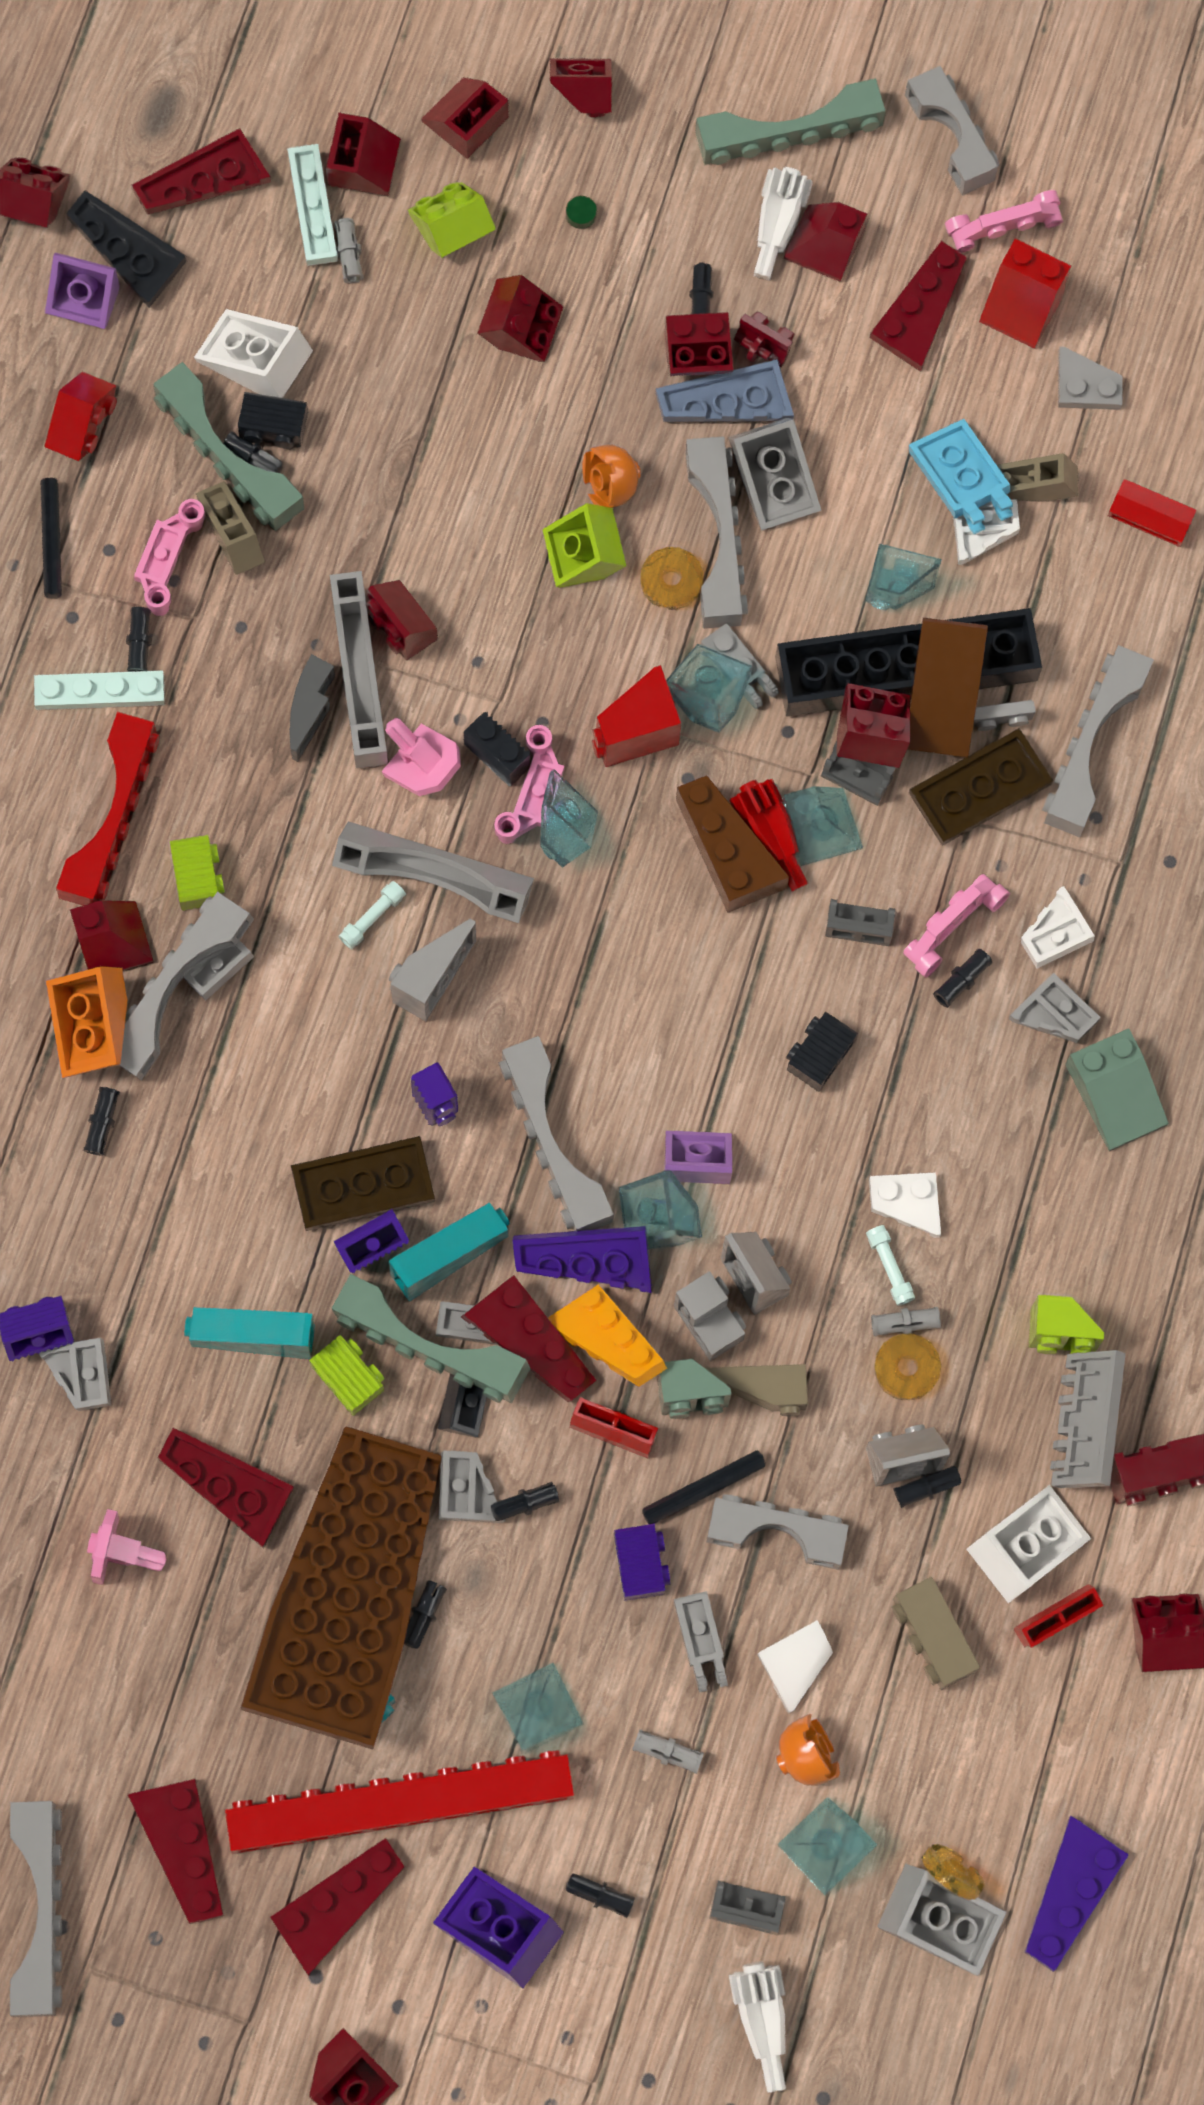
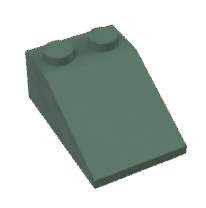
M1129 1028L1070 1054L1065 1065L1109 1151L1169 1124L1144 1056Z

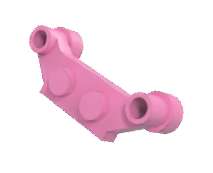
M1048 190L1036 195L1031 202L981 215L973 222H970L968 215L955 216L946 221L945 226L949 237H953L957 251L962 253L975 247L974 241L988 236L989 239H995L1006 234L1008 230L1018 228L1019 231L1030 229L1037 222H1044L1046 228H1052L1060 225L1063 219L1058 207L1060 200L1057 191Z
M185 500L181 503L178 514L163 522L156 520L135 572V581L142 584L145 592L146 605L156 616H163L169 611L171 596L167 584L187 535L191 532L199 531L203 526L205 512L203 505L198 500Z
M543 725L531 727L526 734V744L533 756V760L514 812L501 813L495 820V833L502 843H513L516 838L537 826L544 828L561 781L564 766L558 764L551 747V731ZM542 742L543 745H536L535 743ZM504 829H511L512 831L509 832V833H506V832H504L503 830H504Z
M985 874L980 875L966 891L959 890L949 901L950 906L943 913L938 911L929 919L924 935L919 941L917 939L913 940L905 948L903 954L916 965L915 969L927 978L939 967L943 960L934 951L935 948L982 903L992 912H995L1006 902L1010 892L1001 884L996 885Z

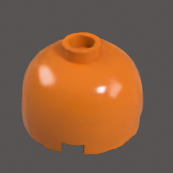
M602 445L590 448L591 451L585 452L582 463L584 484L591 483L595 493L588 494L590 500L595 505L610 508L627 503L633 497L638 487V479L641 476L639 464L634 461L625 449L615 445Z
M808 1714L791 1723L782 1733L779 1741L780 1755L776 1756V1759L784 1775L790 1773L797 1782L807 1786H817L837 1778L840 1775V1766L838 1761L833 1764L831 1762L830 1753L835 1750L826 1731L817 1719L811 1721L812 1715Z

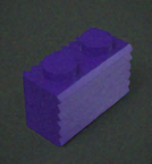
M439 1062L412 1075V1097H415V1102L421 1108L422 1114H425L428 1125L438 1124V1126H443L454 1120L455 1114L458 1112V1097Z
M391 1209L338 1238L334 1243L349 1271L355 1274L356 1269L361 1270L362 1266L367 1267L368 1263L372 1264L373 1260H379V1257H384L385 1253L390 1254L391 1250L396 1251L397 1246L402 1248L403 1243L408 1244L409 1239Z
M62 1296L54 1298L44 1297L37 1303L23 1307H10L5 1312L0 1313V1333L9 1361L20 1360L21 1357L26 1358L28 1355L33 1356L35 1353L40 1354L41 1351L46 1352L48 1349L53 1350L54 1347L59 1348L61 1345L66 1346L74 1342Z
M655 1524L614 1530L624 1601L665 1595V1586L671 1585L668 1565L661 1566L659 1552H665L662 1531L656 1532Z

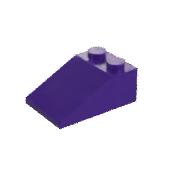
M476 1867L472 1868L433 1922L435 1926L522 1989H524L564 1933L551 1916Z

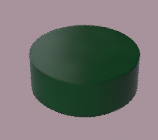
M576 196L567 203L566 219L571 226L585 229L595 222L597 207L591 198Z

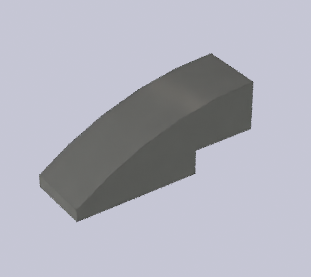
M311 654L301 673L291 707L290 749L292 759L296 762L301 758L330 710L329 698L324 695L335 678L334 666Z

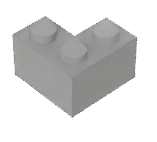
M710 1271L676 1292L674 1308L709 1361H712L744 1340L745 1332L743 1330L746 1329V1325L736 1311L731 1313L727 1307L728 1298L726 1295L729 1294V1290L719 1276L714 1278Z

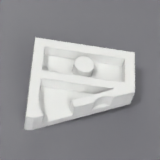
M1017 499L1011 500L1013 507L1009 508L1013 516L1004 521H1001L997 516L992 502L979 507L985 517V520L981 521L985 526V530L973 534L969 529L964 515L954 518L958 565L967 563L1019 533Z
M1063 886L1056 892V897L1049 906L1045 907L1038 915L1035 924L1030 926L1021 937V944L1036 969L1094 942L1095 935Z
M936 1172L869 1177L871 1212L886 1218H894L900 1224L908 1227L913 1226L930 1233L929 1236L940 1238L941 1227Z

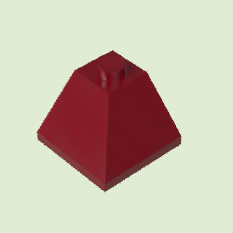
M550 58V83L580 113H587L589 117H603L605 113H612L611 59Z
M840 202L808 204L784 255V259L841 282L865 231L868 214Z
M101 900L70 909L88 970L96 967H116L127 971L154 963L136 901Z
M342 2028L318 2053L309 2097L317 2105H381L399 2085Z

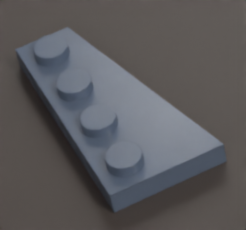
M777 360L735 369L733 373L714 374L656 388L655 392L663 422L779 421L785 418L794 419Z

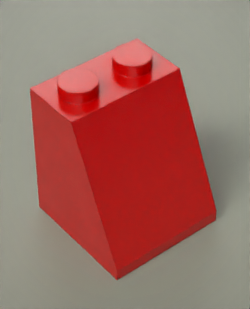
M1015 238L1001 262L979 322L1035 349L1063 298L1071 265Z
M661 665L650 670L597 716L596 728L592 729L594 736L592 745L597 759L603 758L605 767L679 745L681 721Z

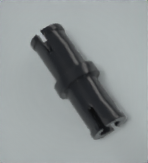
M132 607L130 610V634L126 636V644L129 645L127 672L147 671L148 647L152 645V637L149 636L151 610L146 607Z
M977 949L961 967L956 966L951 971L952 976L933 993L935 999L942 1006L948 1008L965 989L970 990L975 985L974 980L993 963L991 957L982 949Z
M99 1087L94 1113L89 1115L88 1119L91 1125L85 1147L83 1148L84 1152L104 1156L109 1130L114 1128L115 1124L113 1115L118 1096L120 1095L119 1091L108 1087Z

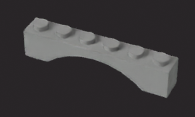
M724 437L686 439L685 455L688 482L700 492L709 505L719 534V553L710 576L701 587L700 604L703 629L719 628L726 623L729 627L741 626L742 615L748 614L746 595L740 594V585L745 583L743 565H737V555H741L742 552L740 536H734V526L738 525L737 506H731L730 496H735L734 477H728L727 468L732 467L731 448H725Z
M362 571L330 575L355 766L357 769L387 765V750Z
M1119 645L1114 655L1107 654L1101 672L1106 673L1102 683L1096 681L1089 697V699L1094 701L1091 711L1084 709L1077 726L1083 729L1079 739L1076 737L1072 738L1066 755L1071 756L1067 767L1061 764L1054 783L1059 784L1056 794L1049 792L1042 811L1048 813L1045 824L1080 838L1096 800L1089 773L1092 742L1098 730L1112 714L1124 705L1138 699L1154 659Z
M349 821L338 837L332 866L361 875H392L432 883L467 898L487 914L519 923L527 907L534 878Z
M219 892L213 898L210 896L205 900L200 908L201 916L195 924L191 923L186 927L181 935L183 942L176 952L172 950L165 957L162 963L164 969L157 979L153 977L146 984L143 990L145 996L138 1006L134 1004L126 1013L121 1064L119 1066L141 1081L160 1055L159 1037L161 1021L167 1002L178 983L189 970L205 958L221 950L236 946L254 920L249 912Z
M537 1036L503 1049V1061L498 1062L505 1081L511 1079L515 1088L511 1092L512 1099L517 1110L523 1109L527 1120L523 1121L526 1133L530 1140L535 1138L540 1149L535 1151L542 1170L548 1168L552 1180L548 1181V1185L554 1199L560 1198L565 1210L560 1211L567 1230L571 1228L574 1231L595 1230L613 1223L614 1214L602 1185L586 1177L575 1168L560 1151L551 1134L545 1110L546 1088L551 1075V1064L540 1037Z
M53 1801L10 1802V1838L21 1850L31 1868L38 1900L37 1925L31 1947L21 1966L10 1979V2016L12 2017L56 2016V2008L62 2007V1987L56 1986V1972L62 1971L61 1950L56 1951V1936H62V1916L56 1915V1901L62 1900V1881L56 1880V1866H61L62 1847L61 1844L56 1845V1831L62 1829L61 1809H56V1804Z

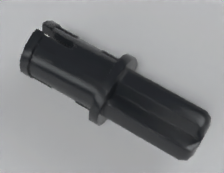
M699 262L693 268V289L689 291V297L692 298L691 314L710 313V300L714 297V292L711 290L712 266L704 262Z
M230 432L225 438L223 444L240 459L266 471L281 473L283 462L262 450L260 444L256 443L253 445L234 432Z
M951 1466L928 1476H925L923 1473L920 1479L898 1488L895 1487L893 1490L900 1508H903L908 1504L927 1497L932 1500L934 1499L933 1495L956 1487L962 1481L958 1469L955 1466Z
M548 1482L526 1491L520 1489L518 1495L492 1504L491 1512L496 1521H501L521 1513L531 1515L533 1510L558 1503V1492L553 1482Z
M427 1580L416 1607L411 1608L413 1614L408 1622L404 1644L410 1648L418 1649L430 1623L436 1621L434 1615L444 1593L447 1591L442 1585L435 1589L436 1582Z
M575 1873L569 1876L565 1887L567 1892L593 1902L594 1908L597 1909L600 1906L625 1918L628 1917L635 1900L633 1896L608 1887L607 1882H603L601 1885Z

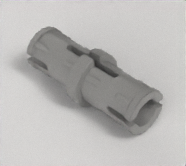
M342 218L334 223L338 240L336 252L341 260L344 282L349 284L358 283L364 278L360 264L361 246L357 243L354 220Z
M938 1307L913 1311L903 1308L898 1313L871 1315L874 1337L903 1332L904 1335H910L911 1331L941 1328Z
M641 1729L638 1732L632 1749L633 1751H638L661 1760L663 1765L667 1766L670 1763L692 1771L695 1774L698 1772L704 1755L703 1752H698L675 1743L676 1739L669 1738V1740H666Z

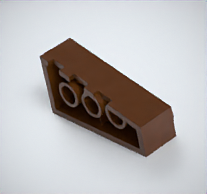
M707 775L677 787V804L727 913L787 889L789 876Z

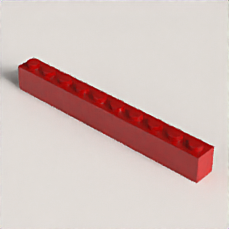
M560 1750L539 1753L540 1759L526 1761V1756L510 1757L505 1759V1765L493 1767L492 1761L471 1764L472 1770L458 1772V1767H447L438 1769V1775L424 1777L423 1772L403 1775L404 1781L390 1783L389 1778L370 1780L369 1787L356 1788L355 1783L335 1786V1792L325 1794L321 1793V1789H311L300 1792V1798L288 1800L287 1794L266 1797L267 1803L253 1805V1800L233 1802L232 1809L225 1810L230 1851L232 1854L572 1800L574 1799L568 1754L560 1756Z

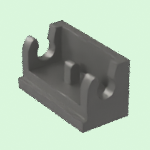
M836 741L831 756L825 761L821 777L878 806L893 779L895 767L837 757Z
M831 899L825 937L889 946L893 933L896 909L869 908L837 903V900Z
M717 1881L709 1919L777 1935L783 1914L785 1897Z

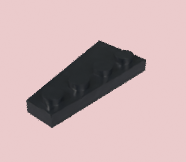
M86 190L66 213L67 219L112 268H116L118 275L149 308L187 262L185 255Z

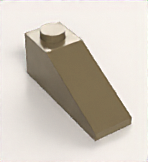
M1065 453L997 465L1010 484V493L1006 494L1010 500L1053 501L1078 496V466Z
M223 481L197 492L196 496L204 507L205 515L234 573L237 575L265 563L257 536L226 482Z
M806 1364L705 1368L729 1386L732 1394L770 1411H780L781 1416L800 1415V1410H806L807 1408Z

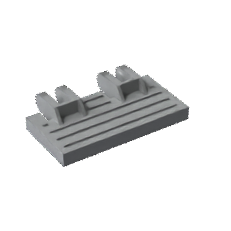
M1110 1350L1067 1354L1065 1368L1076 1371V1374L1062 1375L1061 1384L1067 1387H1074V1391L1071 1395L1059 1396L1058 1404L1061 1405L1058 1434L1068 1436V1440L1053 1441V1449L1066 1453L1065 1460L1051 1462L1050 1469L1053 1470L1051 1486L1057 1488L1110 1486L1126 1353Z

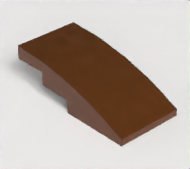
M923 617L910 701V744L907 750L960 757L969 756L985 651L987 625Z

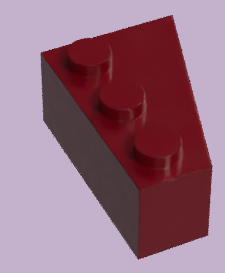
M1204 1434L1169 1441L1166 1445L1151 1448V1446L1142 1447L1139 1449L1140 1452L1126 1456L1123 1455V1452L1116 1453L1113 1456L1110 1485L1116 1504L1126 1502L1127 1507L1135 1506L1146 1502L1145 1496L1158 1493L1159 1498L1178 1493L1177 1487L1190 1484L1191 1489L1204 1486Z

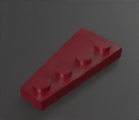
M239 128L139 180L131 186L147 215L271 183V176Z
M941 240L871 331L870 339L921 372L967 257Z
M515 1275L507 1279L461 1316L468 1324H473L482 1331L483 1335L492 1343H497L500 1347L526 1359L535 1377L568 1403L597 1381Z
M172 1428L157 1457L160 1462L264 1549L294 1490V1486L175 1428Z
M196 1779L127 1794L189 1924L224 1917Z
M386 1838L270 1917L308 1976L405 1869V1866Z

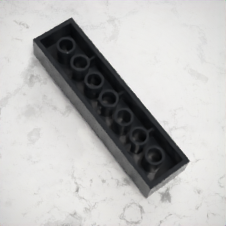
M1031 608L948 619V621L988 626L979 689L1036 682L1039 680L1042 663ZM922 623L777 643L775 659L786 717L842 709L847 683L910 695L911 699Z

